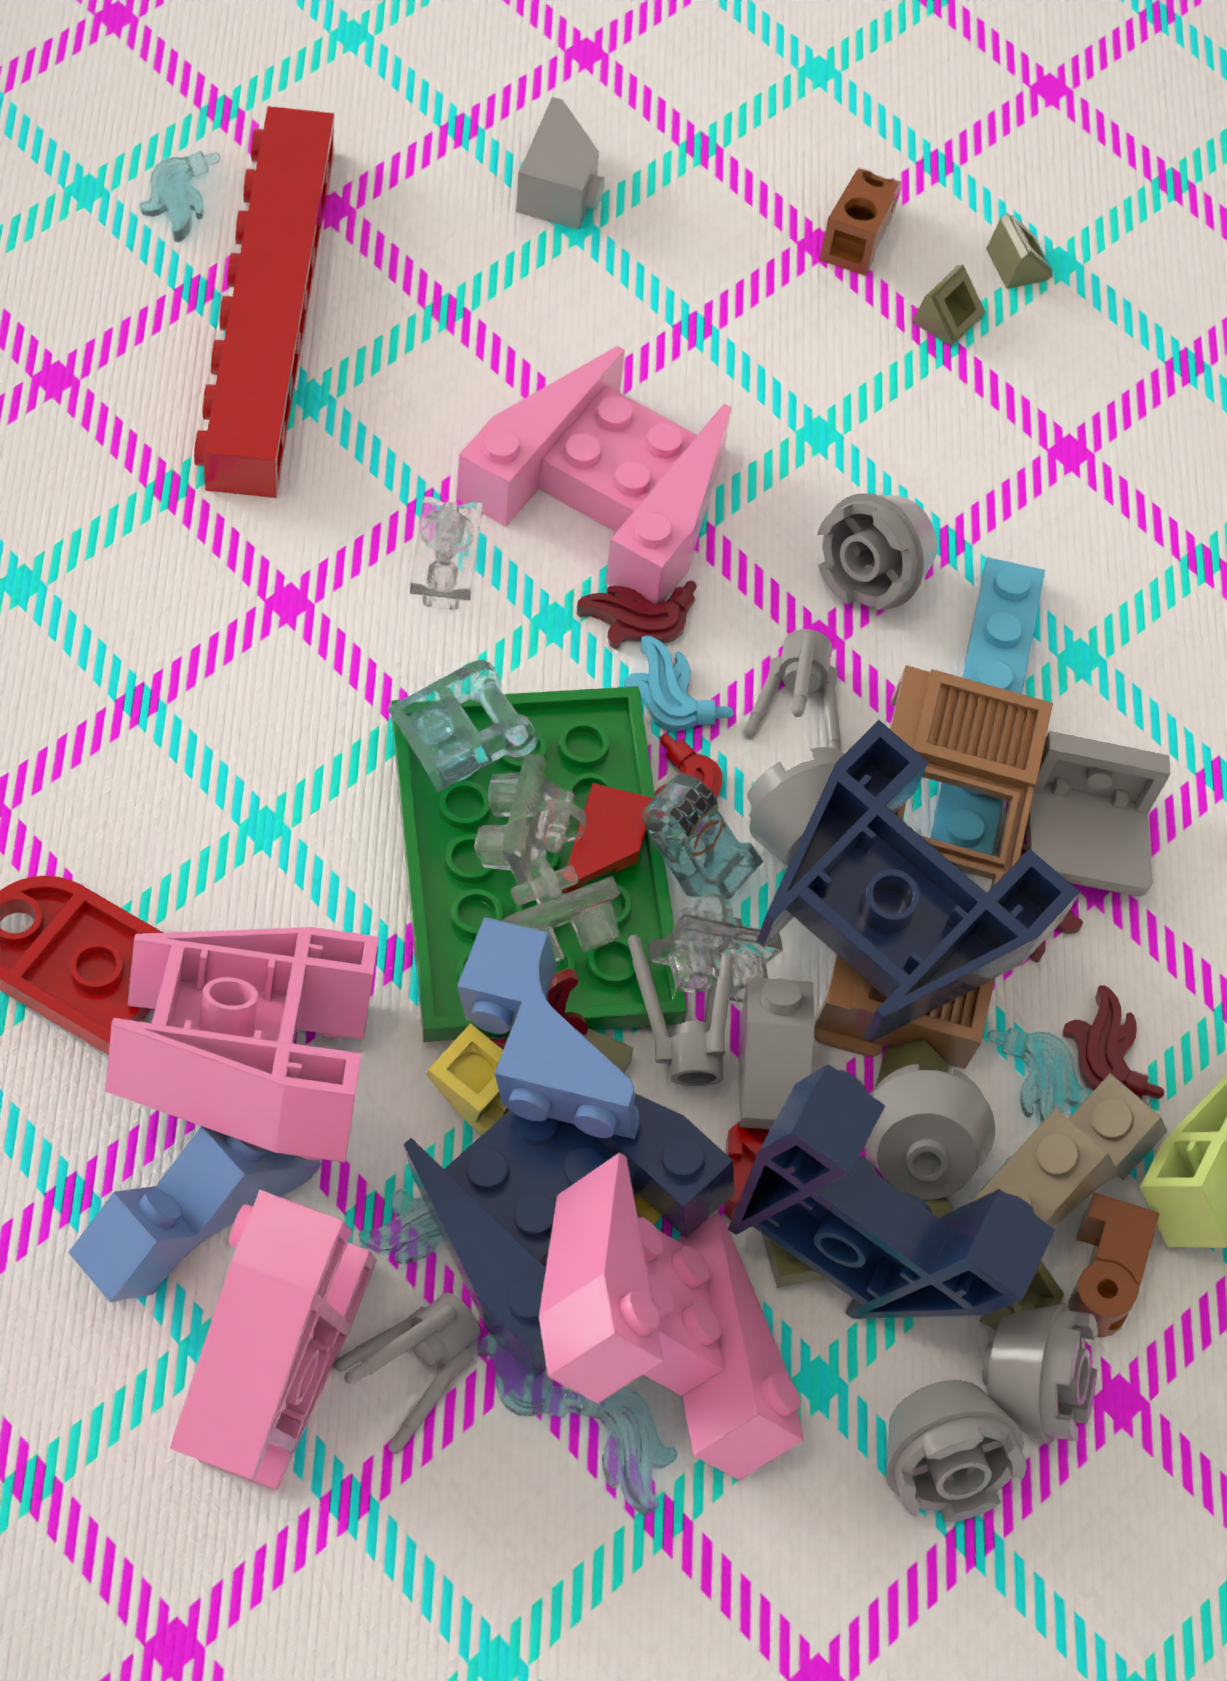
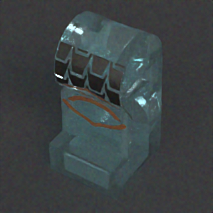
M680 773L676 774L642 812V819L653 837V843L687 896L730 900L763 863V860L751 843L739 842L718 811V802L711 790L693 776Z

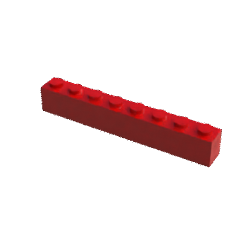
M267 106L264 128H254L251 161L256 162L257 165L256 170L246 169L243 189L244 203H249L248 211L239 210L236 221L235 240L236 245H242L241 252H231L228 264L227 282L228 287L234 288L233 295H223L220 306L219 328L222 331H226L224 340L215 339L212 348L211 374L217 375L216 385L206 384L204 390L203 420H209L207 431L197 430L195 439L194 465L204 466L205 491L270 498L277 497L334 159V113Z

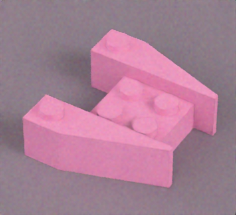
M616 346L493 416L459 454L457 500L506 527L538 489L616 532L610 539L606 584L634 589L649 602L657 604L666 600L689 570L724 456L731 407L723 404L698 435L620 393L625 350Z
M316 927L135 934L128 1006L155 1009L152 1023L113 1018L105 1092L275 1153L296 1155L308 1160L324 1159L345 1162L361 1053L294 1044L296 1030L316 1032L330 1038L351 1037L364 1039L379 937Z
M621 1153L616 1154L558 1194L539 1312L548 1377L598 1404L641 1375H645L682 1396L693 1456L737 1480L743 1479L804 1441L798 1413L800 1408L799 1394L787 1372L724 1217L716 1213L705 1220L687 1238L681 1236L677 1240L656 1229L647 1219L638 1218L627 1158Z
M262 1190L259 1191L254 1206L247 1204L242 1206L234 1221L229 1237V1246L236 1248L227 1272L170 1449L278 1491L333 1369L334 1362L338 1358L377 1263L376 1257L369 1250L348 1243L352 1230L343 1220Z

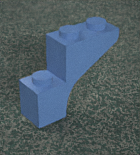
M484 917L457 984V989L466 1020L472 1021L477 1027L491 1033L503 1034L508 1032V1030L511 1031L494 1073L503 1106L508 1107L516 1115L528 1120L543 1121L548 1117L575 1124L581 1131L595 1137L609 1138L615 1134L635 1139L640 1125L638 1109L634 1105L635 1092L632 1081L557 1013L547 1001L549 986L556 969L549 932Z
M201 1126L156 1186L113 1192L68 1253L110 1302L152 1295L168 1274L192 1250L215 1233L233 1224L244 1204L254 1206L260 1190L282 1197L306 1183L322 1163L319 1160H308L296 1155L275 1153Z

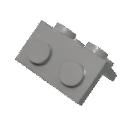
M1049 731L1044 744L1038 778L1034 787L1026 825L1027 850L1030 848L1070 883L1139 897L1146 895L1153 883L1148 813L1171 774L1169 755Z

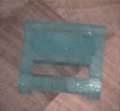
M485 660L471 662L388 707L395 724L437 792L455 782L467 779L475 771L506 754L511 757H522L529 754L537 745L539 738L537 730L527 717L517 714L500 689L501 679L491 663ZM469 699L480 702L494 725L478 732L460 704Z

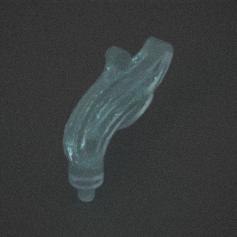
M202 151L186 157L167 158L156 164L150 179L151 196L147 201L139 203L140 211L143 215L150 217L158 216L165 212L172 223V235L175 243L183 241L191 231L192 217L190 210L195 211L197 219H201L204 215L203 199L200 192L190 184L192 179L210 172L209 166L220 162V154L213 152L204 155Z
M1009 1028L1007 1033L990 1030L987 1033L989 1042L1003 1046L1002 1053L1022 1058L1029 1068V1074L1020 1090V1105L1024 1115L1029 1118L1034 1113L1033 1104L1036 1103L1035 1114L1038 1126L1055 1108L1063 1113L1065 1103L1070 1106L1079 1107L1093 1092V1090L1083 1088L1079 1084L1071 1052L1064 1041L1056 1035L1040 1031L1026 1033Z
M398 1189L392 1196V1210L397 1218L376 1230H363L359 1233V1241L362 1248L376 1254H395V1262L402 1264L412 1263L427 1257L444 1241L423 1197H408L403 1189Z
M492 1335L486 1336L479 1341L477 1346L478 1354L490 1356L493 1360L498 1395L509 1411L518 1416H534L546 1413L562 1418L566 1417L567 1411L580 1415L588 1411L587 1402L571 1398V1390L551 1386L546 1380L544 1372L535 1379Z
M624 1386L598 1404L577 1392L565 1391L561 1396V1401L565 1405L576 1407L578 1415L599 1419L608 1430L607 1442L602 1454L604 1475L610 1487L614 1489L620 1485L628 1503L640 1514L647 1515L657 1509L659 1503L652 1492V1467L665 1468L677 1458V1450L674 1447H665L661 1442L653 1415L645 1400L638 1392L627 1386Z

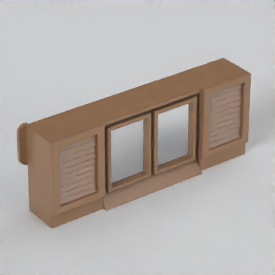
M906 665L891 700V705H895L890 730L928 761L922 777L1009 801L997 857L932 838L921 837L961 871L992 879V888L1020 858L1053 703L931 669L929 672ZM907 801L895 813L902 820ZM836 954L827 996L816 1017L814 1038L820 1044L866 1057L877 1056L883 1046L890 1048L924 1039L947 1064L965 1069L982 1043L995 979L870 1042L864 1037V1034L876 1010L887 998Z

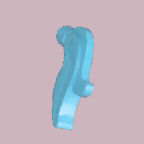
M643 636L641 638V651L648 659L649 674L641 672L632 673L624 680V687L639 686L640 696L656 723L664 729L681 731L696 724L715 725V719H728L733 716V709L729 706H715V700H695L687 694V688L690 684V668L687 659L681 652L677 651L675 653L676 664L673 666L669 650L662 642L652 636Z

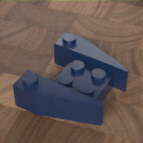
M880 720L835 763L769 907L756 941L764 948L795 917L887 999L876 1010L864 1034V1037L870 1042L1022 965L1064 920L1080 894L1077 888L1030 848L986 893L908 826L895 813L915 793L928 761Z
M827 1064L794 1085L758 1151L728 1227L729 1231L737 1235L753 1226L852 1297L845 1311V1314L852 1319L987 1315L1023 1299L1055 1232L1053 1227L1035 1215L1034 1209L1029 1203L1020 1197L998 1189L937 1218L932 1214V1209L925 1201L917 1196L898 1190L877 1174L876 1168L871 1162L860 1156L885 1105L867 1093L865 1086L859 1079L845 1071L836 1070Z
M636 1093L634 1105L638 1109L640 1125L635 1139L615 1134L609 1138L595 1137L581 1131L572 1123L548 1117L543 1121H532L522 1118L509 1110L445 1169L412 1138L403 1144L412 1177L487 1331L535 1379L547 1369L539 1312L558 1194L616 1154L621 1153L627 1158L633 1196L635 1197L639 1194L677 1231L687 1238L735 1193L733 1160L684 1115Z

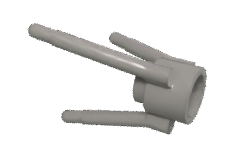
M810 629L796 630L786 636L782 656L771 660L768 678L744 729L746 737L751 738L756 734L780 682L784 681L785 686L794 692L791 709L794 717H801L803 715L807 695L817 691L819 688L822 689L827 745L829 748L841 751L835 690L838 671L830 665L832 643L828 637Z
M631 935L628 938V945L655 1038V1062L670 1064V1078L676 1084L706 1086L723 1080L725 1025L732 984L733 954L730 952L723 953L720 969H713L710 972L704 1022L691 1021L681 1023L676 1027V1035L669 1037L639 936Z
M444 1293L429 1306H421L404 1321L362 1343L335 1360L334 1368L339 1372L361 1362L345 1374L344 1380L349 1385H354L368 1375L373 1374L410 1348L424 1363L433 1366L438 1361L443 1362L444 1366L389 1443L391 1452L399 1453L404 1448L454 1377L474 1361L467 1346L480 1336V1327L475 1316L463 1301L451 1293Z

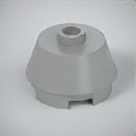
M866 493L851 495L834 507L832 512L821 523L817 535H824L822 548L825 562L818 566L829 589L846 604L857 601L873 607L875 610L895 608L910 600L932 566L937 552L936 533L929 517L919 505L902 496Z
M829 747L810 749L814 760L800 763L785 771L781 762H778L755 781L747 794L752 804L751 813L748 814L751 819L749 828L752 837L787 866L791 862L835 763L844 755L838 749Z
M919 1064L908 1065L886 1076L871 1095L884 1104L885 1108L869 1136L864 1150L885 1180L901 1192L909 1193L925 1200L949 1196L967 1184L990 1154L995 1139V1120L992 1110L979 1087L967 1075L954 1069L953 1075L938 1070H919Z
M1066 1303L1008 1314L1001 1319L994 1342L988 1343L982 1365L983 1383L988 1385V1396L1019 1426L1021 1431L1045 1444H1050L1054 1438L1078 1441V1427L1075 1426L1074 1422L1088 1423L1094 1399L1097 1369L1090 1368V1353L1088 1349H1085L1084 1338L1095 1340L1098 1336L1094 1315L1070 1311Z
M948 1380L927 1385L903 1399L891 1414L888 1432L887 1482L892 1491L901 1497L907 1511L916 1516L919 1509L941 1511L944 1522H956L981 1515L1001 1503L996 1491L1009 1482L1012 1476L1023 1479L1025 1475L1026 1460L1022 1452L1024 1446L1022 1431L980 1387L973 1383L962 1380Z

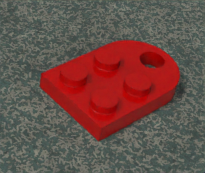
M34 876L16 881L0 890V922L6 916L13 913L28 914L35 921L29 929L20 933H8L0 928V990L109 1055L113 1018L142 1022L151 1011L149 1008L128 1006L135 934L163 932L83 885L66 878Z

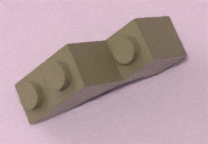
M1109 1073L1069 1119L1055 1108L971 1202L1000 1189L1005 1193L1025 1200L1034 1209L1037 1217L1054 1228L1105 1182L1115 1177H1120L1124 1180L1168 1131L1159 1114Z

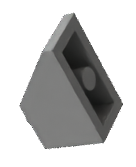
M551 98L519 170L516 212L580 229L588 208L597 210L600 204L605 178L597 175L598 149L563 99Z
M747 977L739 1028L740 1127L771 1129L794 1085L812 1074L815 1031L813 982Z

